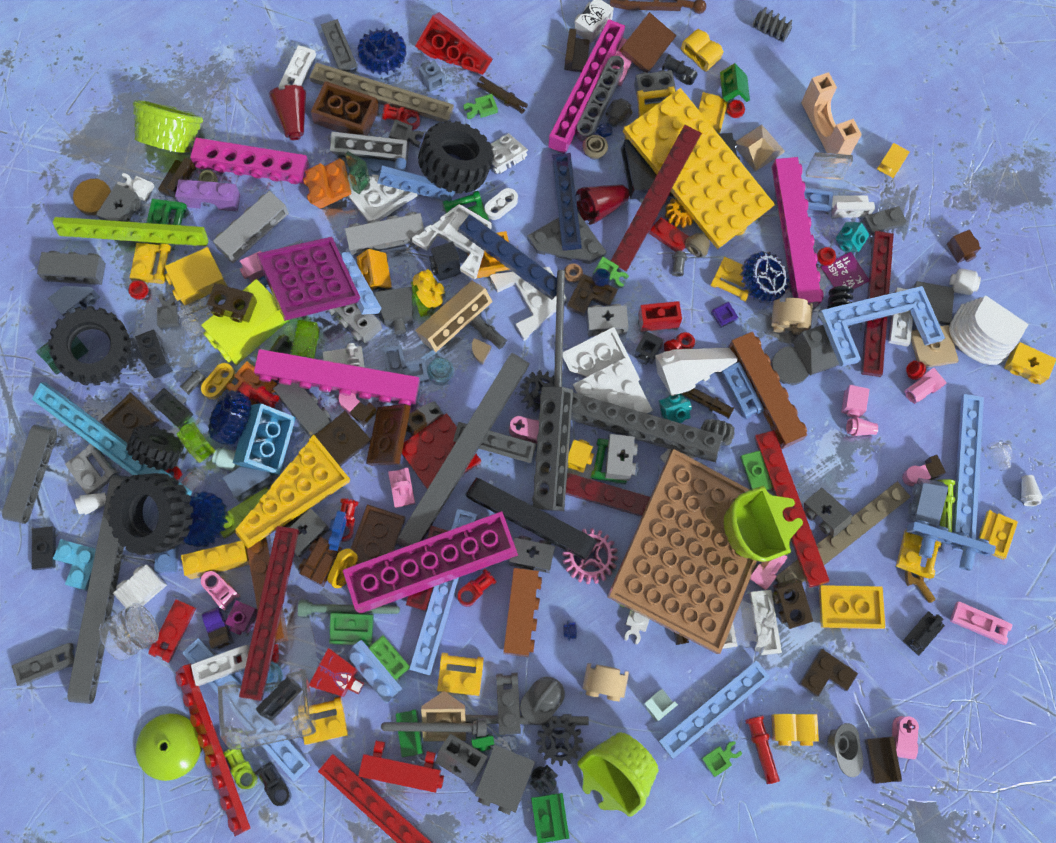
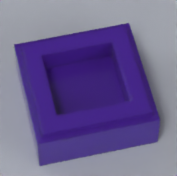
M729 302L711 311L720 328L738 319L736 312Z

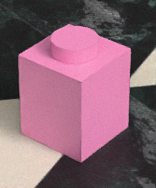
M261 251L240 260L243 266L240 268V271L245 279L249 278L251 283L264 276L257 259V253H261Z
M849 385L844 391L841 413H845L852 418L861 417L867 410L870 389Z

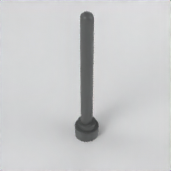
M476 719L472 723L383 722L381 729L383 731L472 732V734H476V737H485L487 723L486 719Z

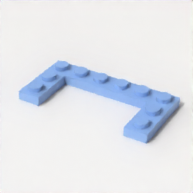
M923 286L824 309L818 313L840 367L855 364L861 360L847 327L849 325L910 311L924 345L941 342L945 339Z

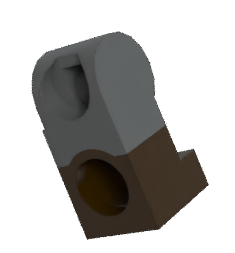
M435 401L430 402L409 414L407 429L414 436L444 414Z

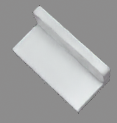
M867 195L833 196L832 218L865 217L872 214L875 205L874 202H869Z

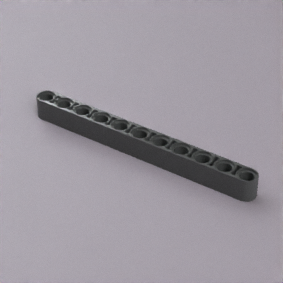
M514 353L510 354L397 538L396 543L404 548L423 541L529 367V362Z
M112 475L109 481L67 697L69 702L92 704L96 697L115 598L113 593L116 591L124 547L117 542L119 539L114 538L112 534L113 529L109 527L108 523L110 515H107L108 508L111 506L109 503L110 498L115 495L113 493L117 486H121L120 484L123 480L130 478L129 476Z

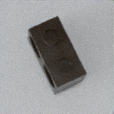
M215 283L206 305L211 314L217 317L227 316L238 323H242V321L249 323L257 300L253 293ZM226 300L223 304L218 305L219 301ZM240 305H245L243 309L237 310Z
M795 578L772 585L774 589L772 597L774 603L779 605L780 612H778V617L781 624L792 629L814 622L802 581ZM791 589V597L784 599L785 591ZM797 609L798 615L791 619V611Z

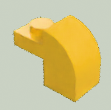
M893 143L877 170L894 178L910 151Z

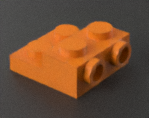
M338 159L325 166L320 163L305 171L306 177L303 180L310 192L307 194L308 201L320 209L352 194L345 162L342 159Z

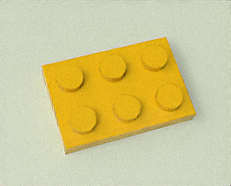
M819 586L821 628L885 629L882 586Z

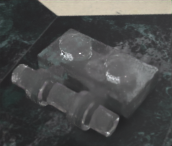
M203 297L193 305L188 304L184 306V309L177 312L180 319L188 316L187 319L181 322L191 340L203 335L205 330L201 325L213 316L206 305L209 297ZM204 308V311L194 315V312Z
M741 601L728 641L746 648L749 647L750 641H754L757 643L754 651L763 653L764 647L769 642L770 630L775 625L774 618L776 613L768 611L766 618L759 616L762 610L761 607ZM757 623L763 625L759 636L753 634Z

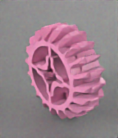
M591 528L590 534H587L597 541V544H595L591 553L595 551L593 557L595 559L591 558L586 562L582 559L577 566L573 554L568 551L562 553V556L569 557L563 560V564H570L566 571L574 570L571 577L575 578L578 574L580 576L578 582L580 583L583 577L587 578L586 584H590L591 578H593L595 584H598V577L605 581V574L612 575V571L609 568L615 569L617 566L611 561L618 560L617 556L612 555L617 553L618 550L617 548H610L614 545V541L607 543L608 534L604 538L600 537L602 534L601 530L595 535L594 529ZM602 547L607 555L606 565L601 562L602 560L598 556V552ZM589 565H593L596 568L598 567L600 570L596 572H587L583 569Z

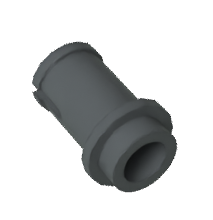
M676 251L672 255L674 261L671 274L676 277H682L687 256L683 251Z
M198 370L192 371V375L179 386L188 395L201 382H204L205 377Z

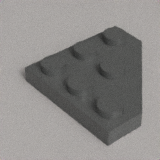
M579 213L582 249L562 250L559 217L527 236L528 241L538 254L556 255L558 258L580 260L587 264H591L606 255V250Z

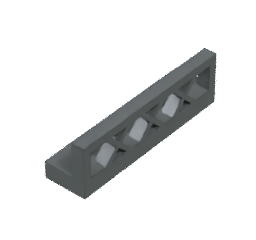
M458 422L453 439L454 442H457L467 424ZM489 431L479 449L531 463L537 444Z

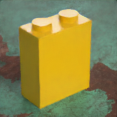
M208 247L165 266L167 273L164 275L169 285L173 284L175 288L172 292L176 300H181L184 306L211 294L215 283L227 286Z

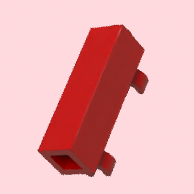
M381 741L375 742L373 756L363 754L358 777L434 793L437 792L438 788L442 789L444 775H441V770L433 768L436 756L434 752H426L424 766L382 758L386 742Z

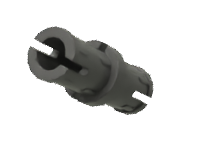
M479 315L471 321L470 325L478 330L485 340L491 341L499 350L504 347L507 339L501 336L493 325L487 324Z

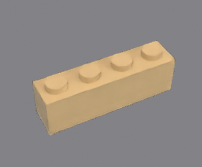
M472 280L415 331L423 344L437 352L493 301L487 290Z

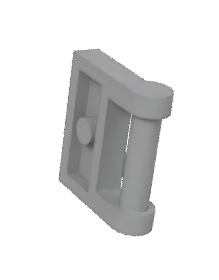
M89 444L85 450L65 463L87 495L94 494L108 484L112 475H119L117 470L110 466L100 450L92 444ZM93 455L105 472L104 476L101 477L88 459L90 456Z

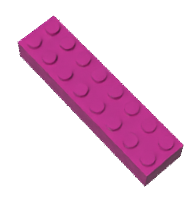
M499 512L344 569L343 573L354 608L361 614L518 556L503 512Z

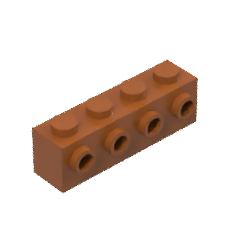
M514 568L503 651L505 655L529 657V652H534L535 640L531 639V633L536 631L537 619L533 618L534 610L539 609L540 598L536 597L537 589L541 590L542 577H538L539 571Z

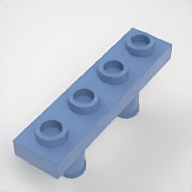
M403 158L396 159L394 169L385 166L381 167L377 184L442 201H451L455 191L448 192L444 188L436 187L435 183L428 181V177L405 172L407 161Z
M916 520V522L908 524L906 532L923 538L919 552L921 557L932 558L935 541L961 548L963 552L959 568L971 571L973 569L976 553L984 556L995 553L996 546L989 544L988 540L981 538L974 540L965 533L956 532L955 534L948 532L949 529L946 527L936 526L935 528L928 526L929 523L926 521Z

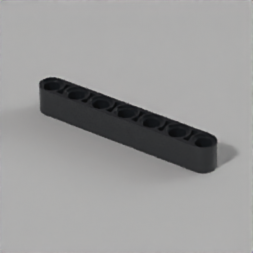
M476 477L465 494L471 501L494 513L503 512L505 519L583 560H587L597 543L594 538L480 478Z

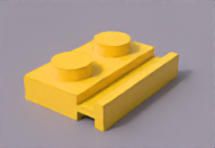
M703 92L698 110L714 130L720 133L728 102L718 95Z
M989 510L986 512L978 538L988 540L989 544L996 546L995 553L992 555L1004 560L1007 557L1018 521Z

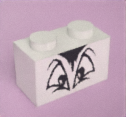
M602 0L589 2L584 12L578 14L574 20L575 29H577L576 34L584 39H589L590 43H592L602 32L608 19L612 20L614 8Z

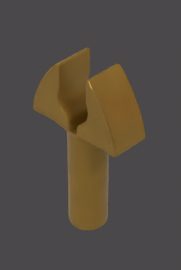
M905 571L907 586L911 584L917 585L928 603L934 602L936 598L925 584L924 577L917 575V578H915L911 572Z

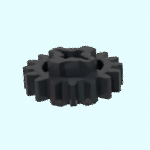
M541 370L536 375L534 372H531L529 377L526 376L523 379L525 383L520 385V388L523 390L520 391L519 395L524 396L521 403L527 402L526 409L532 407L533 413L540 410L541 393L539 394L538 390L542 391V387H554V375L550 378L548 371L544 375H542ZM530 384H532V385H531V388H532L531 393H529V386H530Z
M557 716V722H553L550 718L548 726L542 724L544 731H538L537 735L541 739L536 740V744L542 745L538 752L545 753L543 756L544 760L551 758L552 765L555 761H559V765L562 766L564 760L571 764V757L578 758L576 751H582V747L578 743H582L583 738L578 737L581 734V729L575 730V722L570 725L569 718L566 717L564 722H561L560 716ZM563 727L564 729H563V730H555L554 728ZM571 735L574 737L573 747L568 741ZM546 736L551 740L548 748L545 744ZM563 737L564 744H556V738L561 739ZM557 752L565 753L563 755H556Z

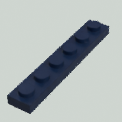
M571 153L552 155L562 250L582 249Z
M469 214L459 227L458 232L549 299L553 300L557 294V278Z

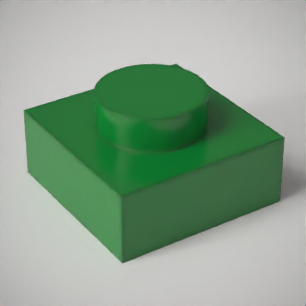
M493 733L486 734L485 737H472L471 739L473 748H478V751L491 749L490 745H495Z

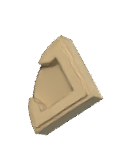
M474 338L472 352L476 360L483 365L491 350V346Z

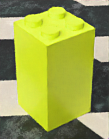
M257 279L242 290L253 293L257 300L249 323L244 321L238 323L227 316L217 317L213 315L201 325L205 330L203 335L208 339V342L221 353V356L228 363L232 361L236 366L289 321H284L274 296ZM240 305L237 310L243 309L245 305Z

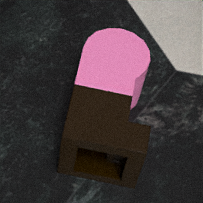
M351 393V396L339 394L338 399L341 407L363 427L376 414V408L370 402L365 406L353 393Z
M938 455L929 457L925 461V465L908 468L903 473L904 483L908 486H914L915 483L917 484L918 478L933 480L944 475L946 472Z

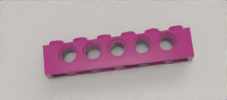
M202 138L195 139L190 157L195 167L202 170L213 169L220 173L231 172L239 176L244 174L258 179L269 178L277 182L280 180L287 181L291 184H305L303 179L306 177L305 171L309 168L306 155Z

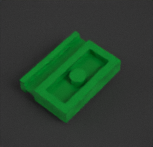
M331 612L329 644L355 645L362 640L365 645L371 646L373 642L374 614Z
M563 793L532 797L531 802L537 843L569 839Z

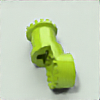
M241 745L232 747L231 751L228 749L223 754L232 768L230 772L238 787L249 790L256 785L258 777L254 774L255 771L252 770L249 762L245 761L241 752ZM245 773L252 775V782L248 786H244L241 782V777Z

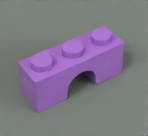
M178 179L175 197L178 202L185 203L187 208L200 209L201 203L207 202L216 205L219 210L238 212L240 193L236 184Z

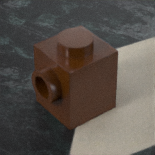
M970 229L953 236L947 243L957 263L964 260L966 262L973 260L981 249L979 241L974 237Z

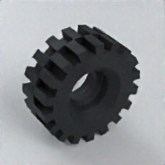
M139 425V427H135L126 451H128V455L132 456L134 461L138 460L139 464H146L148 468L155 467L156 470L162 468L165 471L176 467L184 446L183 442H180L179 437H174L175 434L172 432L168 433L166 429L161 430L157 426L153 428L151 425H146V427Z

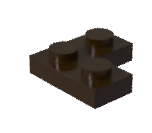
M583 274L566 309L584 316L591 301L603 306H610L618 289Z
M820 649L798 685L818 697L828 680L842 690L848 691L858 673L825 650Z

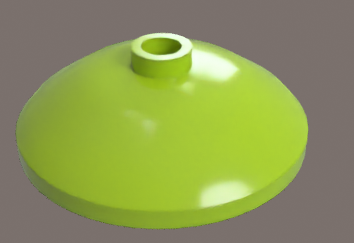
M163 714L153 718L143 727L137 738L135 749L138 764L148 776L162 781L175 780L189 773L196 765L202 748L198 744V733L196 728L192 726L190 719L179 714ZM164 742H166L168 745V748L165 751H163L161 748Z

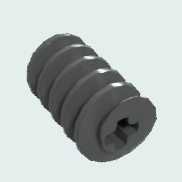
M764 7L757 14L752 27H755L757 24V30H761L764 27L763 32L767 34L770 31L771 37L777 33L776 39L780 40L783 37L784 43L792 29L793 20L791 19L788 23H785L786 16L779 20V13L773 17V10L767 14V7Z

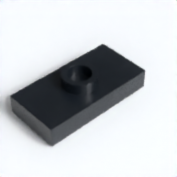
M165 388L150 401L153 406L179 429L194 415Z
M55 527L32 528V570L56 568V560L53 559L55 555Z

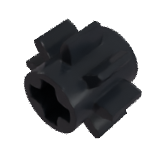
M548 765L545 767L539 766L531 774L533 781H531L530 785L539 794H542L543 791L549 793L556 787L557 781L555 778L558 775Z

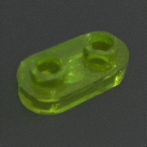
M410 281L420 318L428 316L427 312L430 311V308L420 301L416 294L419 289L417 285H413V281Z

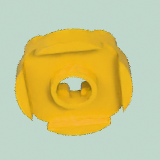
M426 269L415 274L413 285H417L419 289L416 294L420 301L426 307H433V309L442 305V294L445 293V289L441 283H437L432 272Z

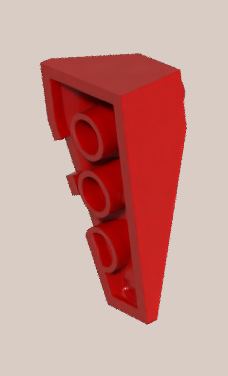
M440 12L432 16L415 47L431 58H437L482 75L493 60L455 23Z

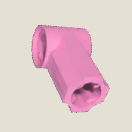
M932 368L919 381L905 390L906 397L910 402L916 404L930 393H935L947 382L935 368Z
M784 555L771 561L759 563L753 570L750 580L764 590H767L775 580L776 573L784 564L787 556Z

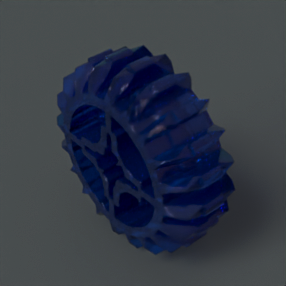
M376 27L374 32L369 30V35L364 34L357 47L358 58L362 66H365L367 71L371 69L373 74L378 71L379 75L382 72L388 75L390 70L395 73V67L400 69L401 63H404L407 55L406 44L402 36H399L398 32L393 33L391 28L386 31L385 27L382 30ZM368 52L372 53V55L375 56V57H374V58L371 57V56L368 54Z
M764 251L754 253L744 261L741 267L743 271L740 275L743 277L741 282L745 284L744 289L749 291L748 296L753 295V300H758L759 303H771L781 298L786 293L785 290L789 288L786 284L790 281L786 277L788 272H785L784 269L786 265L781 264L782 259H777L776 254L771 255V252Z
M233 390L221 395V398L217 400V404L214 405L211 417L209 418L208 434H210V438L218 443L228 445L233 444L234 441L238 440L239 436H242V432L246 429V425L249 423L248 419L251 416L250 411L252 407L250 406L251 401L249 397Z
M206 491L201 493L194 492V495L190 496V507H193V513H191L193 521L192 525L188 527L190 529L188 535L183 538L184 542L190 546L205 547L209 543H215V537L222 538L220 532L226 530L224 524L228 523V520L225 517L229 513L225 511L227 506L223 503V500L215 494Z

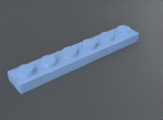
M757 660L754 661L658 742L668 755L674 759L765 683L770 676Z

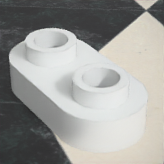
M506 188L489 200L485 205V213L491 220L500 219L514 208L518 203L517 192L511 188ZM492 210H497L498 212H497V213H492L491 211H492Z

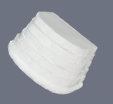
M985 295L983 298L980 297L960 305L957 314L954 315L950 323L949 332L953 342L965 355L979 363L997 365L1006 360L1029 324Z

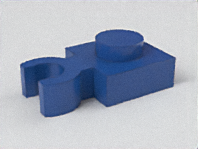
M337 511L336 517L331 519L330 531H332L328 542L330 544L329 550L338 551L347 523L346 512Z

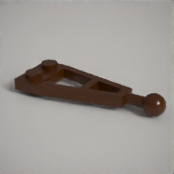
M610 0V6L625 10L681 11V7L693 9L697 14H701L707 7L704 0H674L677 2Z

